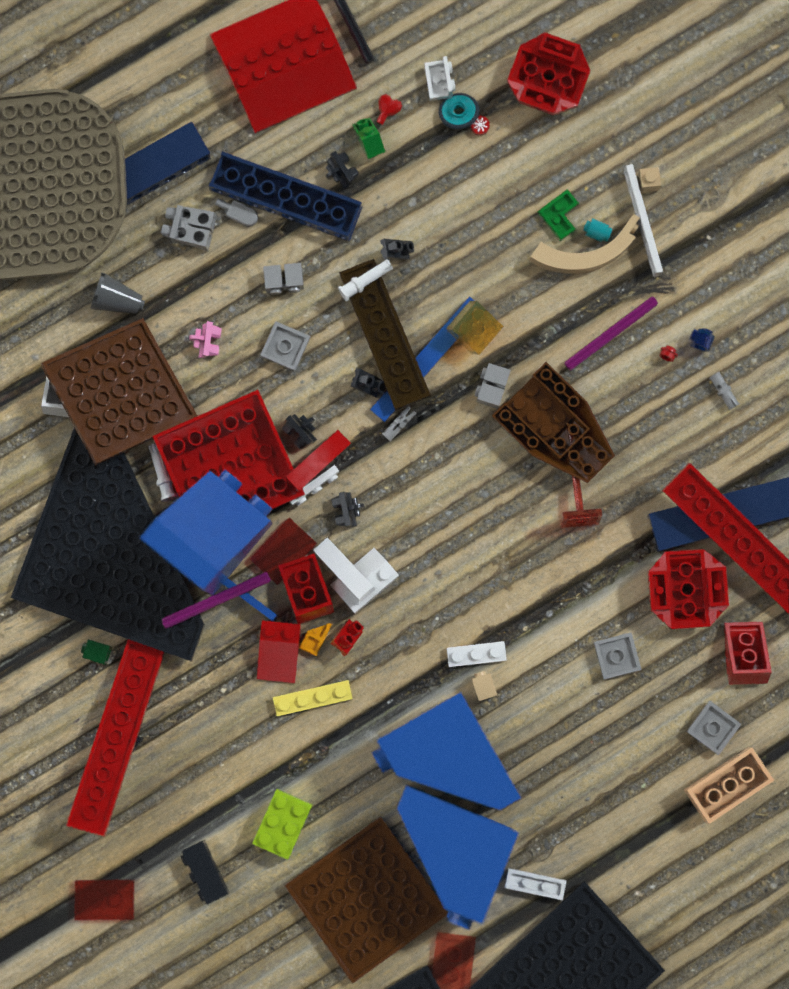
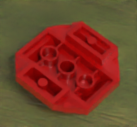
M544 32L538 35V37L520 45L507 83L518 103L551 115H557L578 107L591 70L581 45ZM551 75L553 79L549 81L544 76Z
M704 549L664 552L648 571L650 611L669 629L710 627L729 606L726 566ZM684 584L691 587L689 595L684 594L682 591Z

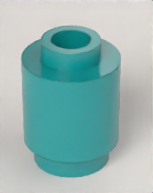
M592 218L591 221L587 220L583 231L586 232L585 236L607 243L613 228H610L606 223Z

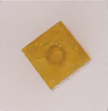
M469 301L446 330L470 353L480 355L504 326L478 301Z

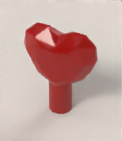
M387 94L382 95L378 103L381 114L376 123L383 126L388 116H393L400 112L402 108L401 101L392 100Z

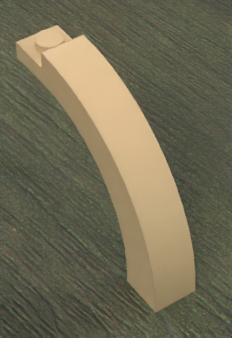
M633 214L614 240L594 251L568 253L556 250L540 242L529 261L543 269L556 273L579 274L595 271L618 259L631 246L636 238L633 235L640 226L637 224L640 218Z

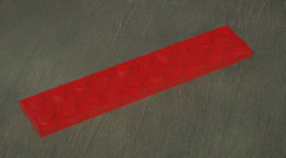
M688 463L662 491L789 614V559L691 463Z
M129 639L127 640L68 817L67 827L105 837L165 652Z

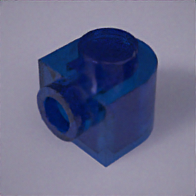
M706 328L693 329L689 338L692 340L690 346L704 352H709L715 336L711 330Z

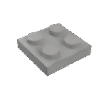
M275 321L260 357L296 371L311 337Z
M632 633L593 642L603 680L641 670Z
M708 701L686 732L716 755H719L741 726V723L713 702Z

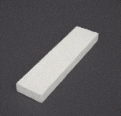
M328 538L313 550L360 602L375 590L374 586Z

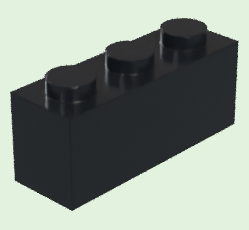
M205 839L182 850V862L185 866H189L191 873H189L190 879L193 884L197 883L200 889L197 893L202 902L205 901L208 905L230 893Z

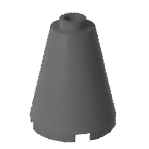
M101 273L90 309L137 314L138 311L142 312L145 301L142 300L143 296L109 275Z

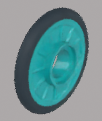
M454 93L452 98L444 99L441 102L438 110L439 118L449 128L464 129L471 126L477 120L479 105L468 94ZM462 108L464 112L462 114H455L454 110Z

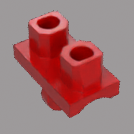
M348 619L330 644L339 649L343 656H346L363 633L364 627L358 621L352 622Z

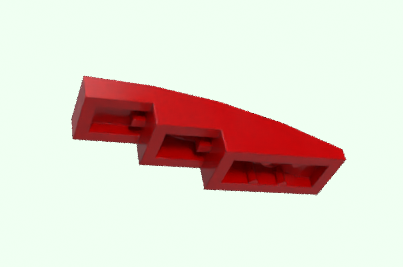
M337 430L285 479L299 492L351 444L350 441Z

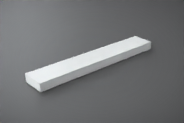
M633 164L627 165L624 169L625 179L635 214L640 218L638 224L640 225L639 228L654 277L661 276L663 269Z

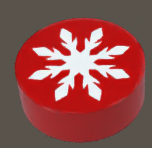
M478 116L477 120L471 125L472 132L478 136L485 135L489 131V120L484 116Z

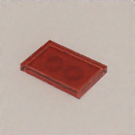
M289 517L257 550L250 560L263 572H267L270 579L276 585H279L283 579L278 565L305 557L317 543Z
M135 879L75 880V920H134Z
M437 932L432 974L440 989H469L476 936Z

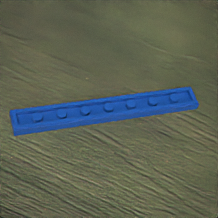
M471 297L463 303L416 357L423 377L431 371L484 310ZM388 391L370 409L384 423L395 411Z

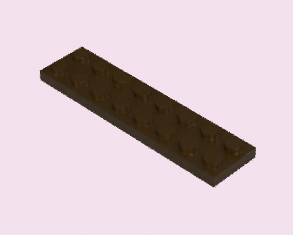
M373 258L339 272L343 284L345 285L350 282L353 277H360L377 266ZM381 276L365 286L363 292H358L349 299L395 411L429 398L431 394Z

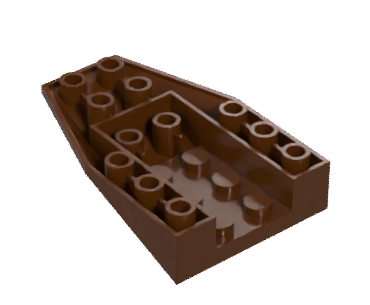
M547 362L532 375V378L507 403L505 402L492 415V419L533 457L586 483H589L615 456L588 402Z

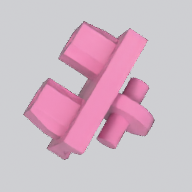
M207 321L202 326V334L201 329H196L195 335L189 336V340L194 341V348H199L200 345L198 358L218 355L219 345H213L210 342L211 338H220L221 328L213 326V322Z

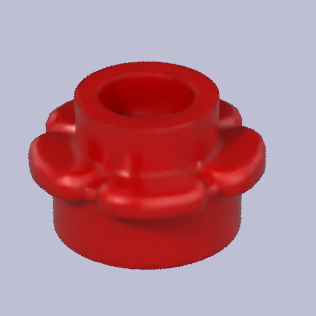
M668 345L661 347L659 356L665 361L673 362L675 357H678V354L675 353V348Z

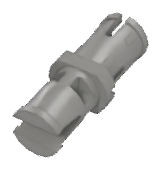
M720 372L709 378L716 387L718 396L722 397L729 410L740 404L731 392V386L726 384Z
M409 406L382 433L390 442L416 415L414 411L406 417L410 410ZM397 424H400L395 430H393V428Z

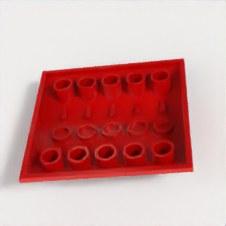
M286 0L209 34L255 134L357 89L342 49L317 0Z
M259 390L152 436L179 498L209 471L219 477L224 469L243 484L237 493L246 501H249L255 494L274 509L305 495L303 488L297 492L285 479L294 468Z

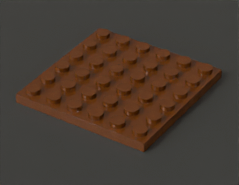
M143 318L41 363L43 371L95 465L153 439L152 436L197 417L195 410Z
M381 816L285 885L352 984L448 914V911L444 908L439 898Z

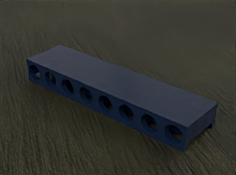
M192 121L125 158L127 206L211 159L210 152Z
M223 151L213 178L209 183V191L349 242L363 208L360 201Z
M789 477L722 494L755 527L789 518ZM678 506L647 515L656 542L657 552L710 539Z

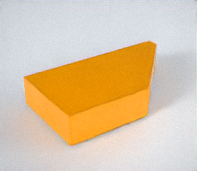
M328 623L308 630L299 649L317 657L332 624Z

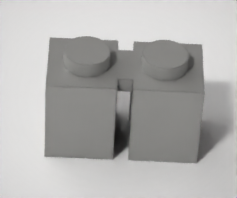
M301 263L284 264L286 284L282 282L280 265L263 266L266 293L278 295L283 290H287L289 293L300 292V289H304Z
M490 363L487 368L483 367L480 377L483 379L482 386H477L474 395L478 397L477 402L498 409L510 370Z

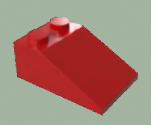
M315 553L278 565L298 624L334 613L333 604Z
M262 620L257 679L295 683L301 624Z
M763 622L724 623L726 669L729 685L767 684L772 671Z

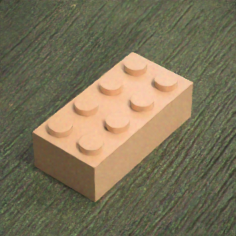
M747 747L684 789L705 823L710 824L773 782L774 779L754 749Z

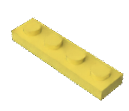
M349 680L273 697L277 716L353 699Z

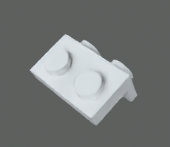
M444 56L441 61L424 63L430 101L452 98V91H455L454 79H450V73H453L451 62L447 61V56Z

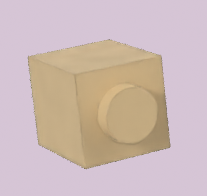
M659 167L640 169L637 175L640 192H658L661 187Z
M485 671L474 674L475 678L471 679L478 701L497 696L490 673L486 674Z

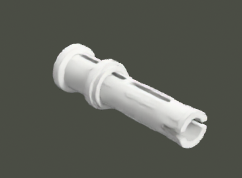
M386 259L358 278H351V281L344 286H338V290L344 300L348 301L354 294L363 292L365 286L393 270L389 260Z
M156 443L151 444L148 448L158 478L156 484L161 491V501L174 500L178 495L174 491L173 482L169 477Z

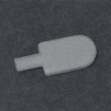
M218 198L215 203L216 206L227 211L226 217L244 226L251 227L258 221V214L253 208L236 200L229 204Z

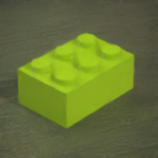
M276 789L252 844L288 860L313 804L280 789Z

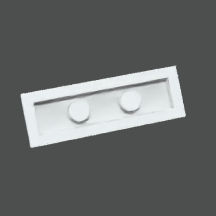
M335 465L307 484L303 488L305 495L290 501L291 505L297 504V506H300L307 501L306 497L309 494L315 495L323 489L321 487L326 482L330 484L335 481L339 473Z
M504 641L447 648L449 667L507 661Z
M508 868L504 888L563 900L566 880Z

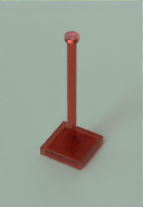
M571 419L568 424H573V420ZM568 434L570 444L572 445L573 436ZM572 476L576 511L562 513L560 519L561 528L599 525L602 518V509L584 510L580 479Z

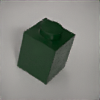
M88 639L87 643H83L81 649L82 658L107 665L113 647Z

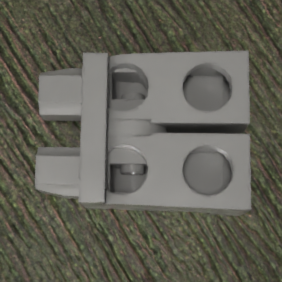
M177 205V208L167 207L165 218L174 221L172 226L163 224L162 236L170 238L173 243L189 245L209 251L212 239L211 233L214 231L217 219L215 212Z

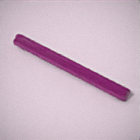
M653 296L565 361L564 364L567 369H574L658 305L657 300Z
M264 572L162 618L163 626L169 628L269 583L270 577L267 572Z

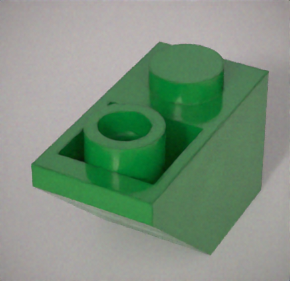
M370 118L360 119L357 123L352 124L368 159L385 153L380 133Z

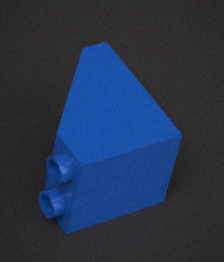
M225 469L219 477L209 471L157 517L140 538L201 589L214 595L273 523L267 518V515L272 511V508L255 494L249 501H246L237 493L243 484Z
M461 692L378 739L380 748L372 752L383 774L393 768L397 776L498 810L521 798Z
M406 784L397 809L444 908L449 910L446 916L448 918L447 921L470 930L473 921L483 924L519 832Z

